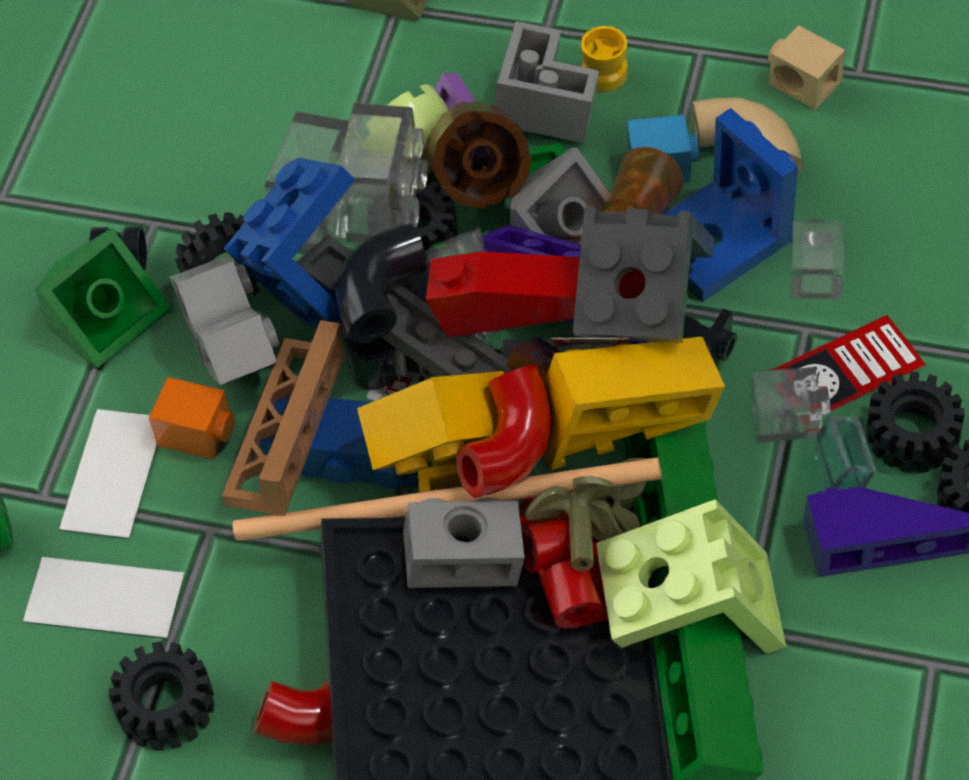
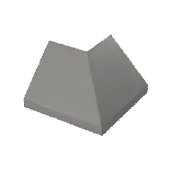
M576 147L571 148L527 176V180L517 194L512 197L510 221L513 226L581 245L585 207H596L600 212H624Z

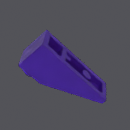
M830 487L816 494L807 495L804 526L818 577L969 554V513L863 487L849 489Z

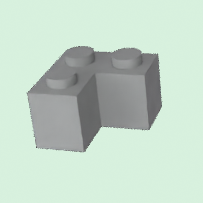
M516 21L497 82L495 105L508 113L521 131L585 143L593 112L599 70L557 62L561 30Z
M223 256L169 277L204 369L219 385L277 363L272 349L280 345L276 331L269 317L264 318L260 310L255 312L250 307L246 295L253 292V287L243 264L235 266L233 260Z

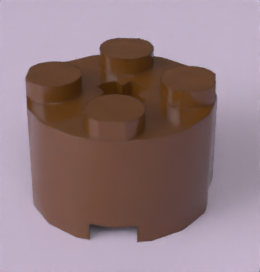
M480 101L461 102L452 106L449 111L444 113L431 130L427 147L430 167L446 194L460 204L480 209L486 208L487 205L499 203L507 197L510 199L516 195L527 180L531 164L527 139L513 118L498 106ZM483 145L488 152V156L484 160L478 157L477 162L472 163L473 160L469 153L474 148L478 149L479 146Z

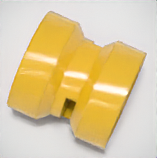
M611 26L594 27L585 33L581 41L582 67L599 70L596 91L608 92L616 90L627 80L628 63L626 57L628 42L626 36L619 29Z

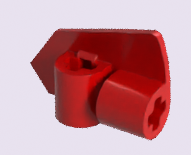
M535 498L525 499L519 506L524 549L523 563L529 573H538L555 624L561 628H576L609 620L596 543L601 541L592 537L593 567L586 571L573 569L570 553L569 515L563 511L554 517L537 520L527 519L525 512Z

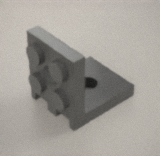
M585 207L573 334L577 337L628 338L629 340L682 343L690 257L712 258L714 237L690 211H679V215L652 214L648 209H627L626 213L600 212L596 207ZM629 272H642L646 279V286L642 294L633 299L623 298L619 291L621 279Z

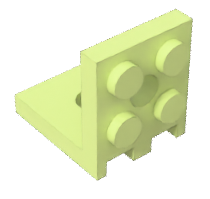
M716 499L596 543L611 638L621 648L720 613H724L766 654L786 648L767 553ZM669 566V574L665 578L664 583L656 588H648V580L651 574L660 567Z

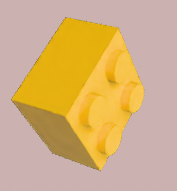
M504 371L432 377L357 408L373 470L395 467L396 473L399 476L428 468L427 463H431L432 467L456 463L457 450L461 445L485 439L495 432L498 416L487 383L504 374Z

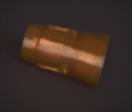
M638 147L628 151L620 161L616 181L601 212L626 213L627 209H648L652 214H663L667 206L682 191L684 177L681 168L672 157L655 148Z

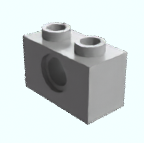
M431 498L421 502H408L403 529L408 588L517 586L524 561L518 501L482 498L476 501L446 502L442 499ZM454 537H464L471 542H461Z

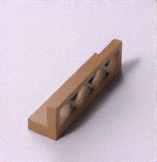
M320 320L312 342L284 338L276 358L277 363H274L222 493L224 506L282 516L286 515L345 358L340 323ZM293 357L305 359L300 374L296 377L289 369ZM291 395L284 414L280 416L274 408L275 402ZM276 434L269 453L264 455L258 447L259 442ZM260 474L259 485L261 493L241 490L244 481Z

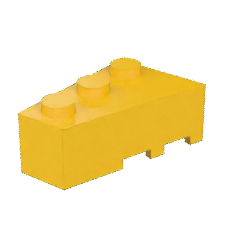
M703 337L685 338L682 343L650 342L632 345L623 343L613 347L588 350L571 349L561 353H554L544 381L553 420L547 450L544 452L549 470L566 466L565 456L595 447L598 455L614 451L612 441L643 432L646 440L710 420L725 385Z

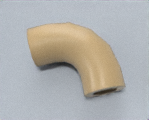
M712 98L692 102L694 132L697 135L698 148L715 146L716 117L732 108L745 121L753 122L759 128L762 135L776 148L784 150L791 155L798 166L797 176L802 172L803 162L795 136L788 123L767 106L743 98Z

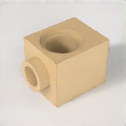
M798 25L786 39H779L769 53V85L816 110L842 82L845 50Z

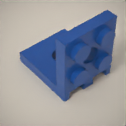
M732 108L716 117L713 182L663 214L679 215V211H690L712 236L721 241L713 246L712 258L695 257V262L690 264L693 270L688 277V289L702 302L792 241L798 166L789 153L776 148L762 135L759 128L753 122L745 121Z
M297 157L296 160L287 163L277 173L275 177L276 184L266 197L256 201L247 210L243 218L244 224L223 249L236 262L243 264L246 271L304 325L317 329L320 320L340 323L342 337L348 339L349 335L340 318L337 301L292 258L356 179L343 166Z

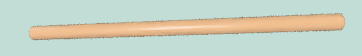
M657 457L529 476L502 491L479 498L470 496L462 486L287 512L285 516L273 514L233 521V534L236 541L319 530L321 519L406 517L408 502H421L431 498L442 499L446 502L476 501L482 498L516 501L536 498L553 486L563 487L573 492L575 491L573 479L581 476L600 477L611 481L613 486L662 479L661 467Z

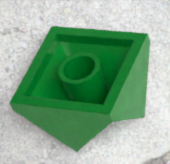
M109 229L56 261L35 288L49 330L94 368H99L171 308L114 229Z

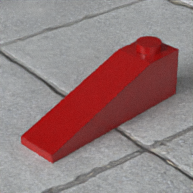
M479 251L431 259L426 301L447 338L574 319L580 257ZM633 271L627 273L621 279L619 291L623 298L633 299L642 294L646 286L644 274Z

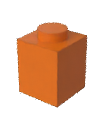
M167 377L151 411L149 421L157 446L214 460L221 443L227 442L232 435L235 416L233 412H230L225 390Z

